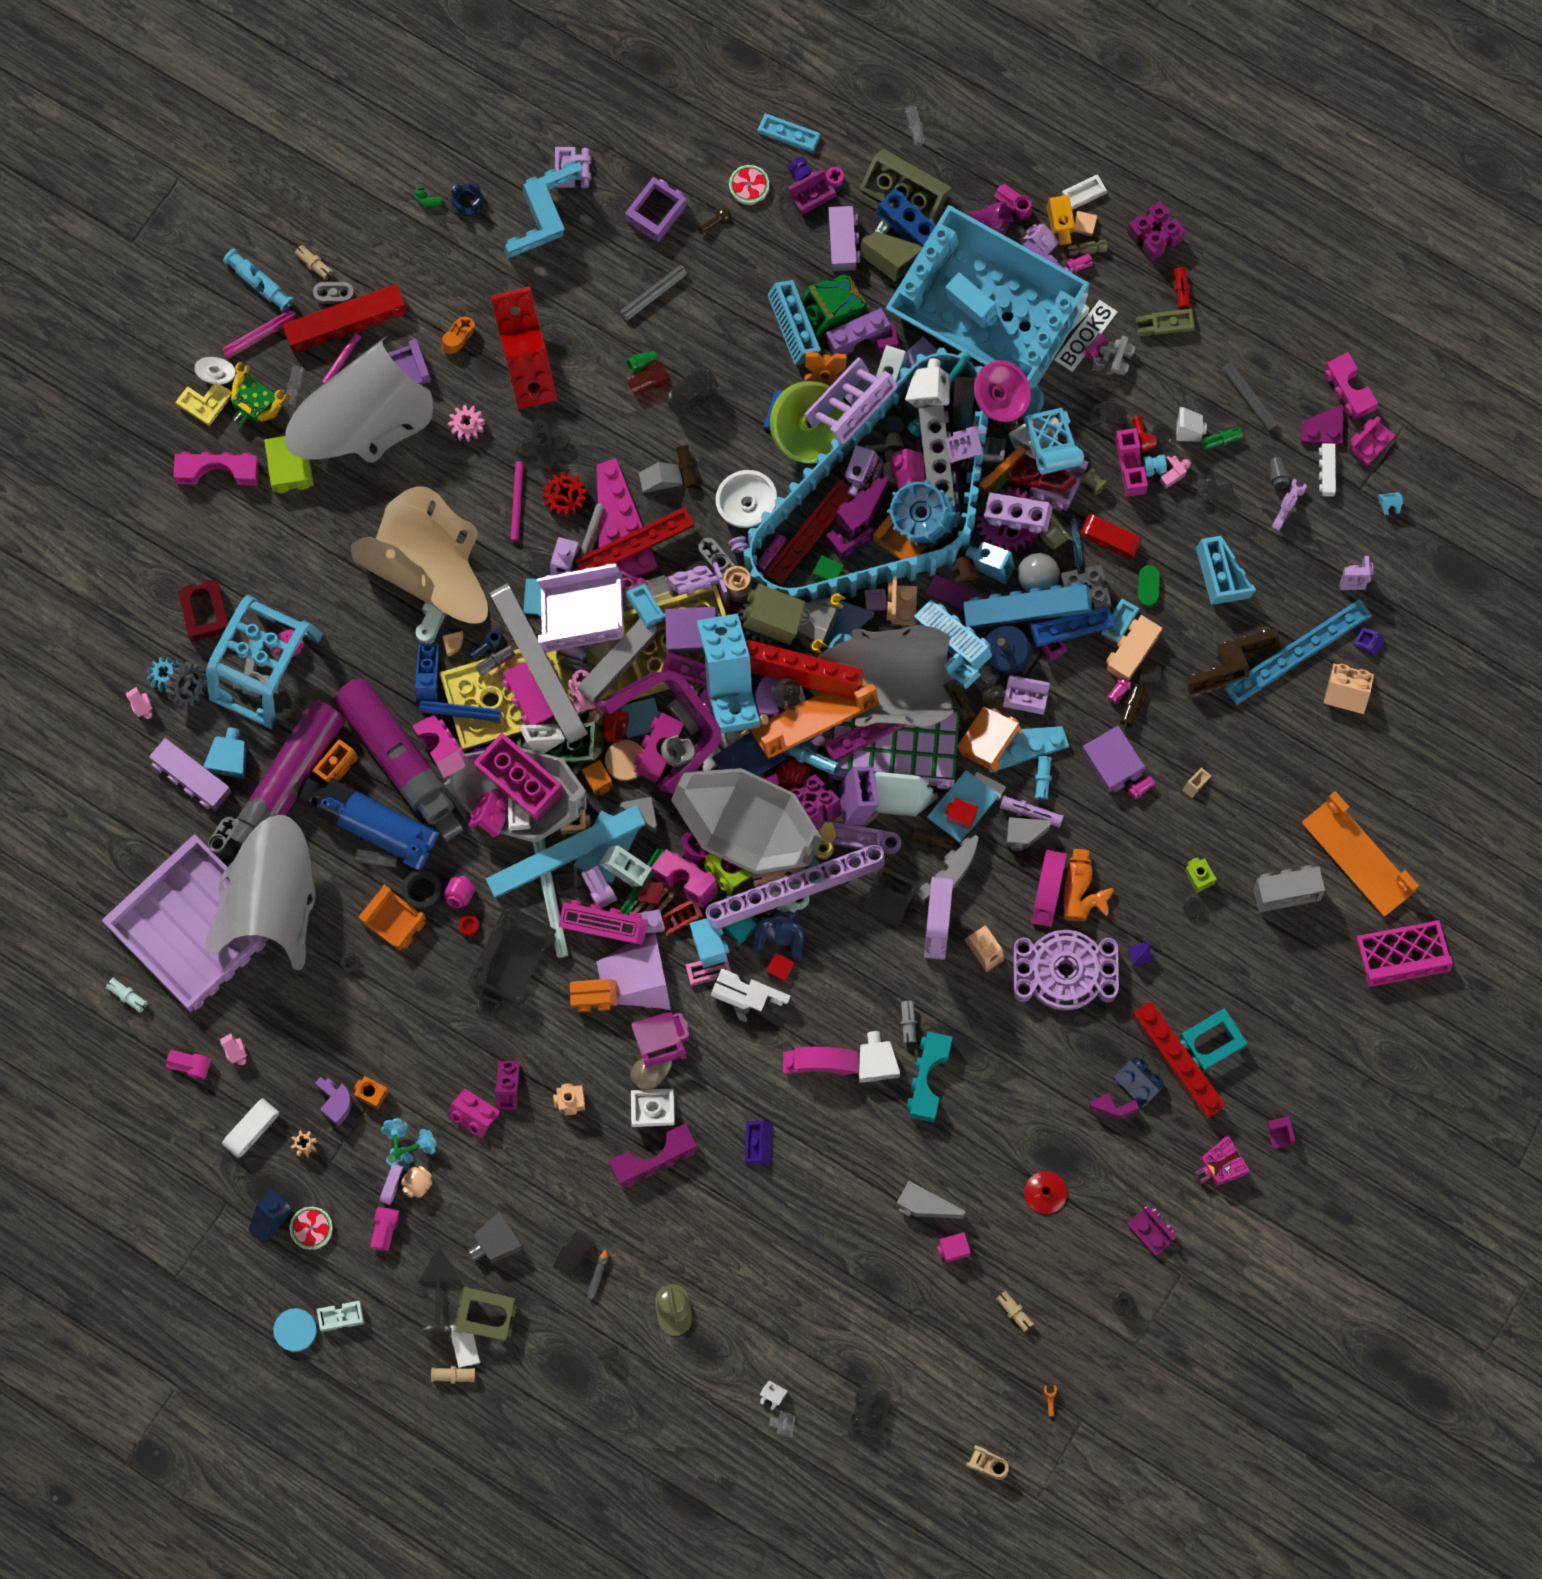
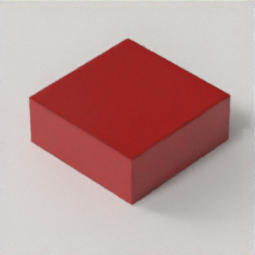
M775 953L766 973L785 982L794 966V962Z

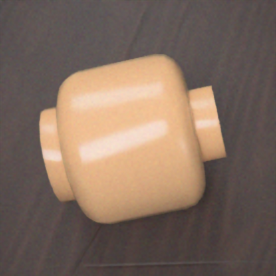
M421 1166L418 1168L411 1167L401 1179V1185L404 1187L402 1192L409 1198L413 1196L421 1198L432 1186V1175Z

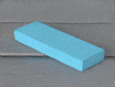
M766 113L757 130L761 135L810 153H814L821 137V133Z

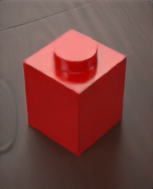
M954 798L953 803L949 802L945 810V814L948 815L947 822L970 830L977 815L978 806Z

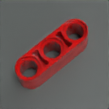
M1088 515L1079 533L1086 540L1128 559L1134 558L1142 542L1138 535L1095 515Z

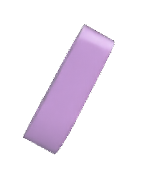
M395 1163L392 1165L380 1196V1202L391 1205L404 1173L403 1166Z

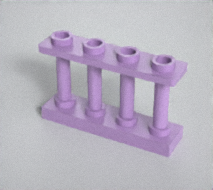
M857 358L804 415L814 428L820 422L831 427L830 430L836 440L844 444L898 386L890 373L884 371L878 378L868 373L869 370L863 360ZM861 379L872 384L865 392L855 387ZM848 393L859 398L851 407L841 402ZM834 408L844 412L838 421L827 416Z

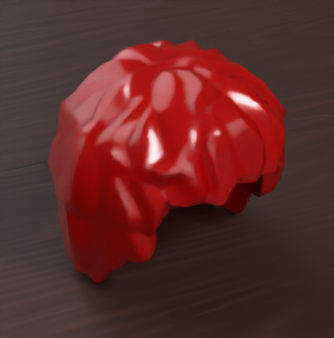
M788 755L787 759L778 765L775 772L779 787L788 791L794 787L797 789L802 788V782L814 775V766L798 762L795 757Z

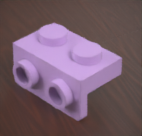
M1009 675L1003 707L1044 715L1050 683Z

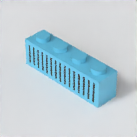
M794 281L775 283L768 293V298L794 365L805 364L806 352L819 353L821 351Z
M930 600L914 615L917 625L931 626L950 635L948 651L953 656L956 653H960L964 661L976 670L992 657L990 644L984 638L979 639L972 628L963 626L957 616L948 614L947 609L941 603L936 604Z

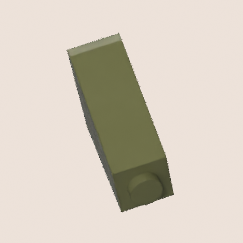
M875 231L862 239L860 243V256L896 282L909 271L923 246Z

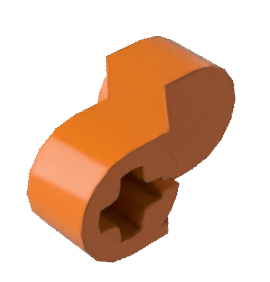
M469 317L457 319L450 330L443 335L441 349L448 354L458 352L466 340L473 335L474 321Z

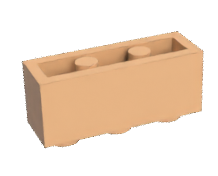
M1142 615L1138 620L1134 619L1128 628L1130 630L1127 637L1122 636L1117 644L1119 649L1116 653L1112 652L1106 661L1108 663L1107 671L1119 679L1123 677L1130 681L1161 635L1162 627Z

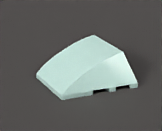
M876 772L874 774L879 806L876 808L878 813L916 817L938 799L939 795L933 793V789L927 787V783L920 776Z

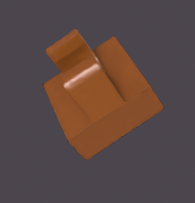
M961 557L955 560L956 563L951 567V570L954 572L960 571V575L955 578L956 581H972L979 577L970 558Z

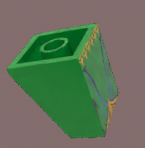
M848 273L809 286L801 297L816 340L824 337L826 332L859 318L868 306Z

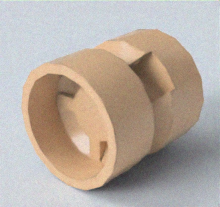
M741 566L731 567L725 572L724 583L728 591V598L734 602L745 601L752 589L749 572Z

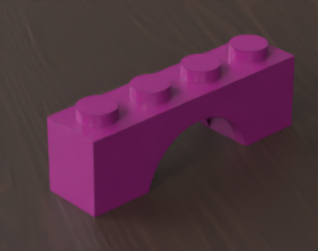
M686 1123L666 1132V1145L662 1152L654 1158L639 1159L627 1151L609 1160L610 1167L620 1187L624 1185L625 1187H630L637 1183L636 1179L643 1176L648 1178L656 1174V1170L661 1167L666 1169L676 1164L675 1160L681 1157L687 1159L695 1154L694 1151L697 1150V1145Z

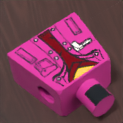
M1226 1136L1201 1158L1200 1161L1203 1168L1194 1174L1200 1184L1211 1178L1215 1186L1245 1176L1250 1170L1229 1136Z

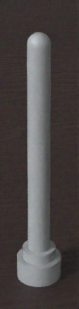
M598 503L595 507L578 558L589 553L604 509L601 503ZM576 565L573 572L579 571Z

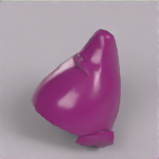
M1006 202L993 203L981 210L970 212V217L1002 235L1007 231L1010 222H1014L1012 210L1008 209Z

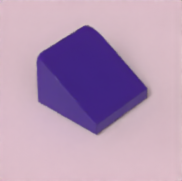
M1363 627L1353 645L1375 657L1384 643V638L1379 632Z

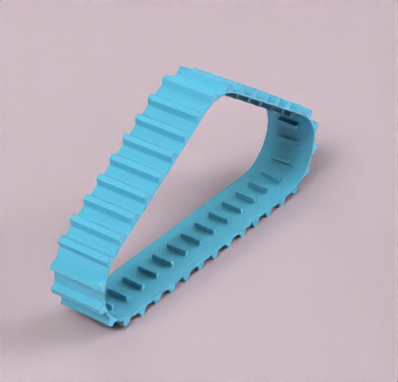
M938 348L937 354L927 357L921 353L917 355L916 364L910 369L903 367L900 370V380L896 383L898 386L896 390L844 444L833 439L831 451L827 455L820 453L817 456V466L813 470L806 468L803 471V480L799 484L792 482L789 485V495L785 499L778 497L775 500V509L772 513L764 511L761 514V524L757 529L750 528L748 531L749 548L744 550V566L750 573L753 590L756 589L758 584H762L806 603L812 600L832 597L836 593H848L850 597H855L858 589L867 587L869 590H874L877 584L893 582V576H897V579L907 577L910 581L916 580L917 573L926 571L930 576L935 575L936 568L944 565L952 567L956 563L955 560L960 551H967L970 546L971 531L974 530L976 514L974 507L977 506L978 487L980 484L986 433L979 435L982 454L969 458V463H974L973 472H967L966 483H971L970 493L965 492L964 503H968L967 513H962L961 523L965 524L962 532L958 531L957 539L952 544H948L940 550L798 588H782L764 579L762 572L759 573L755 567L757 566V555L755 553L758 548H761L762 542L770 534L774 533V529L784 519L786 520L788 515L798 505L802 504V500L811 491L816 489V486L825 476L830 474V471L839 462L844 460L853 447L855 448L857 443L867 433L871 432L875 424L880 419H883L885 414L894 405L899 403L900 398L909 389L914 371L927 368L929 359L934 358L940 360V368L950 374L965 352L955 355L946 353L944 348ZM968 362L959 374V377H975L976 379L977 374L983 367H975L971 362ZM982 410L981 412L975 411L974 422L979 423L978 430H987L988 416Z

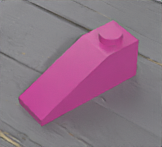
M907 448L892 453V473L898 490L907 485V481L911 483L925 482L923 453ZM926 509L920 510L919 514L926 512Z

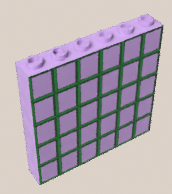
M957 684L958 687H959V689H960L961 692H962V686H960L959 684ZM951 703L953 713L939 723L926 727L906 725L838 761L837 763L841 764L839 774L837 776L829 774V777H833L835 780H843L852 767H873L874 774L876 772L920 776L927 783V787L937 786L940 789L954 788L960 718L958 709L953 707ZM906 716V720L913 723V719ZM853 717L834 726L832 740L858 727L855 725L856 718ZM872 717L867 718L865 722L871 720Z

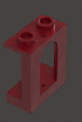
M208 580L203 582L202 585L184 586L182 590H178L190 642L223 635L229 624L218 581ZM210 593L216 622L196 626L191 597Z

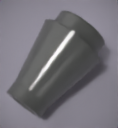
M1272 458L1270 460V483L1275 489L1286 488L1289 486L1291 478L1282 462V458Z

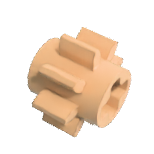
M300 1130L297 1137L292 1136L295 1144L291 1146V1149H298V1157L302 1153L309 1157V1152L316 1151L313 1144L318 1141L316 1138L310 1139L312 1135L310 1131L307 1134H303ZM302 1140H306V1148L301 1146Z

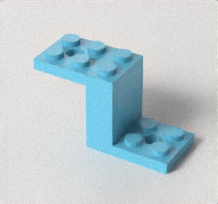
M572 161L563 165L564 168L556 171V169L545 172V176L539 179L535 176L526 180V184L523 186V194L539 231L533 229L527 232V236L519 239L517 236L509 239L504 250L507 259L563 236L564 227L548 190L581 177L583 168L580 162L575 163Z
M738 614L697 620V628L705 654L707 691L714 718L721 728V734L760 727V720L752 695L750 656Z

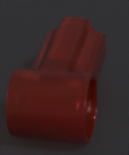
M661 361L652 363L645 371L627 378L628 385L634 396L653 387H663L671 380Z

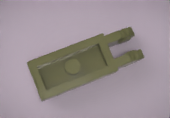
M1192 309L1152 313V315L1135 318L1136 324L1152 322L1153 325L1152 327L1139 328L1137 330L1139 336L1194 331L1195 329Z

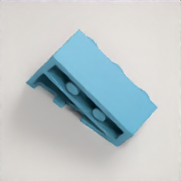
M1222 536L1201 539L1196 547L1211 605L1251 598L1256 589L1246 578L1244 570L1238 566L1234 559L1235 556Z

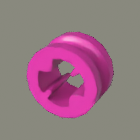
M832 167L826 172V178L832 187H839L844 181V173L840 168ZM832 174L838 176L837 181H834V178L831 180Z

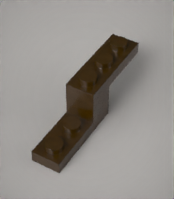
M1277 628L1266 629L1260 633L1251 636L1246 635L1241 639L1227 641L1218 645V658L1222 667H1214L1209 671L1195 673L1187 677V690L1189 694H1196L1249 677V665L1245 656L1279 646V632Z

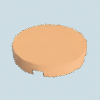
M621 740L618 743H614L608 748L605 755V765L608 773L619 781L637 779L640 775L634 773L636 765L633 762L638 753L642 754L643 748L631 740Z

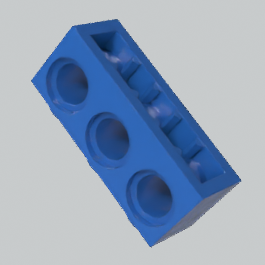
M893 189L875 210V213L906 241L924 246L936 226L933 220L926 218L917 206L912 205L906 196L896 189ZM889 203H894L897 208H892ZM904 216L911 218L912 222H908ZM919 230L925 231L927 235H922Z

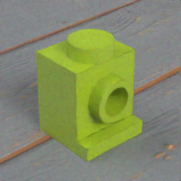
M1197 857L1188 862L1189 866L1186 867L1185 872L1196 893L1216 883L1217 878L1214 876L1205 858L1200 860ZM1202 869L1204 874L1199 875L1197 870Z

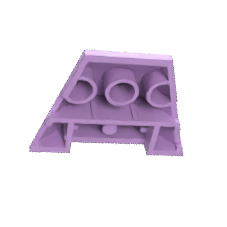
M655 933L645 935L643 945L629 943L597 961L600 979H613L617 982L616 994L618 1005H635L671 1010Z

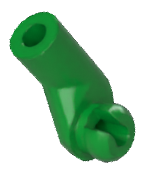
M423 187L415 189L414 197L423 207L442 206L441 196L430 197Z

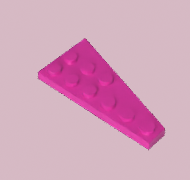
M614 458L598 464V503L604 506L598 523L600 548L642 528V524L617 459ZM651 548L616 564L619 570L635 577L658 570Z

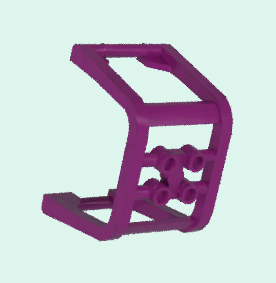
M655 672L595 703V707L600 714L605 712L611 714L633 698L662 682L670 688L701 730L700 740L694 746V758L686 765L673 767L655 784L660 792L674 793L683 774L695 772L717 748L721 740V728L710 713L708 706L697 696L696 690L681 675L674 672Z

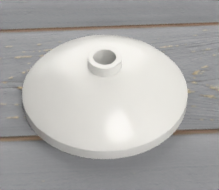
M754 470L738 471L728 476L720 484L716 493L717 510L720 516L733 526L740 528L754 527L761 524V514L764 511L772 513L775 509L777 492L773 482L766 475ZM747 503H751V506L746 507L745 505Z

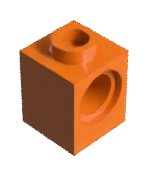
M600 760L582 769L583 777L594 796L598 794L604 795L611 790L610 788L613 786L612 780Z
M366 1076L362 1080H358L353 1090L355 1091L356 1099L379 1110L389 1092L385 1086ZM367 1088H374L375 1093L372 1096L367 1097L364 1095Z

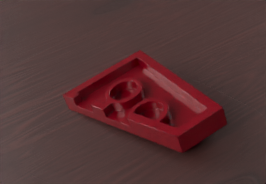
M1027 455L1023 456L1004 473L1008 482L1064 494L1077 483L1076 476L1065 470L1041 474L1037 468L1036 459Z

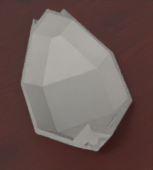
M521 748L558 780L566 790V793L539 822L531 817V829L510 831L507 816L500 834L536 843L576 820L585 811L586 790L562 758ZM484 751L465 754L466 757L463 761L466 767L449 775L450 778L444 783L446 788L470 814L476 809L478 798L483 792L496 789L508 799L506 794L475 767V760Z
M742 768L684 773L671 799L703 850L754 874L809 866L822 840V837L794 793Z

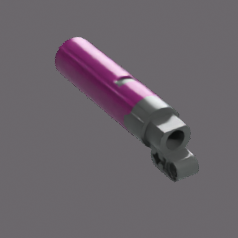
M365 678L352 680L343 686L336 694L334 703L414 811H420L429 824H433L436 830L440 832L439 834L445 842H448L464 831L452 814L454 805L445 794V785Z
M312 700L237 819L235 820L233 817L224 818L209 839L208 847L219 859H227L232 855L237 846L241 848L249 834L262 821L276 815L286 816L300 794L307 777L312 775V770L321 761L344 725L345 718L340 712L320 700Z

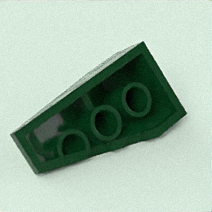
M596 722L583 723L588 732L586 736L569 744L562 732L565 738L564 742L544 754L562 758L565 762L570 763L595 761L603 752L604 732ZM518 734L517 746L533 751L527 744L523 734Z

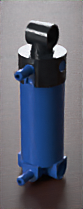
M307 777L299 794V797L317 805L315 810L317 817L403 859L404 863L418 870H422L430 854L429 850H432L440 833L429 825L420 824L357 792L356 789L336 779L331 780L326 787L319 780Z

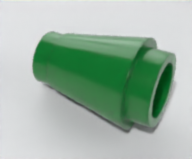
M655 351L631 355L626 360L627 366L632 374H639L658 362L657 354Z

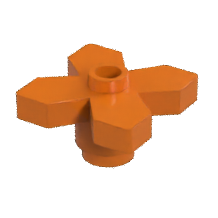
M806 352L805 367L812 372L805 376V381L821 382L831 386L841 376L839 373L846 369L847 355L821 356L818 352Z

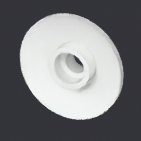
M205 357L196 362L195 373L205 382L225 384L234 379L235 368L224 359Z

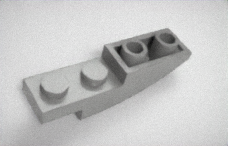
M977 835L963 840L960 844L961 847L956 852L954 850L950 851L944 857L946 871L942 869L934 876L953 879L952 890L964 877L972 863L978 844ZM925 883L918 890L917 899L922 905L930 900L931 883Z

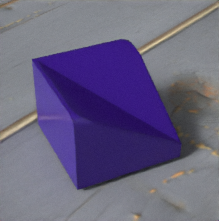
M1149 942L1129 947L1128 956L1132 967L1152 961Z

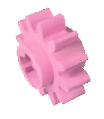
M466 405L463 406L462 411L455 408L456 415L450 414L449 416L452 421L448 423L449 428H453L451 430L452 436L458 434L459 441L466 437L467 442L470 441V436L478 439L477 432L483 433L482 425L485 424L484 419L481 418V411L475 413L474 406L467 410ZM465 421H467V423L470 422V424L467 426L466 424L463 425Z

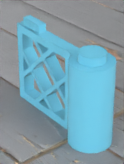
M1062 408L1024 417L1037 455V468L1041 474L1081 466L1084 454L1081 449L1075 446L1068 426L1070 419L1067 411L1063 412ZM1058 415L1060 420L1059 426L1049 421L1051 416ZM1037 419L1042 422L1041 430L1034 428L1031 420ZM1046 425L1056 431L1053 438L1043 433ZM1058 433L1066 437V444H1061L1055 440ZM1040 437L1050 442L1048 448L1041 449L1039 444Z

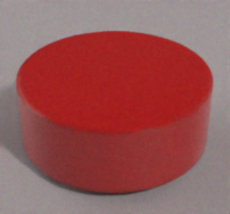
M466 915L460 919L458 927L462 935L473 937L479 932L480 924L476 917Z

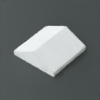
M673 1089L631 1090L632 1127L674 1125Z

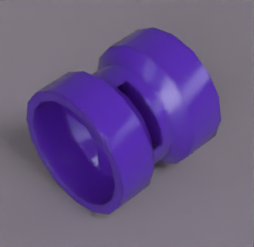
M804 157L794 159L787 166L789 172L794 174L795 181H800L813 172L807 166V161Z

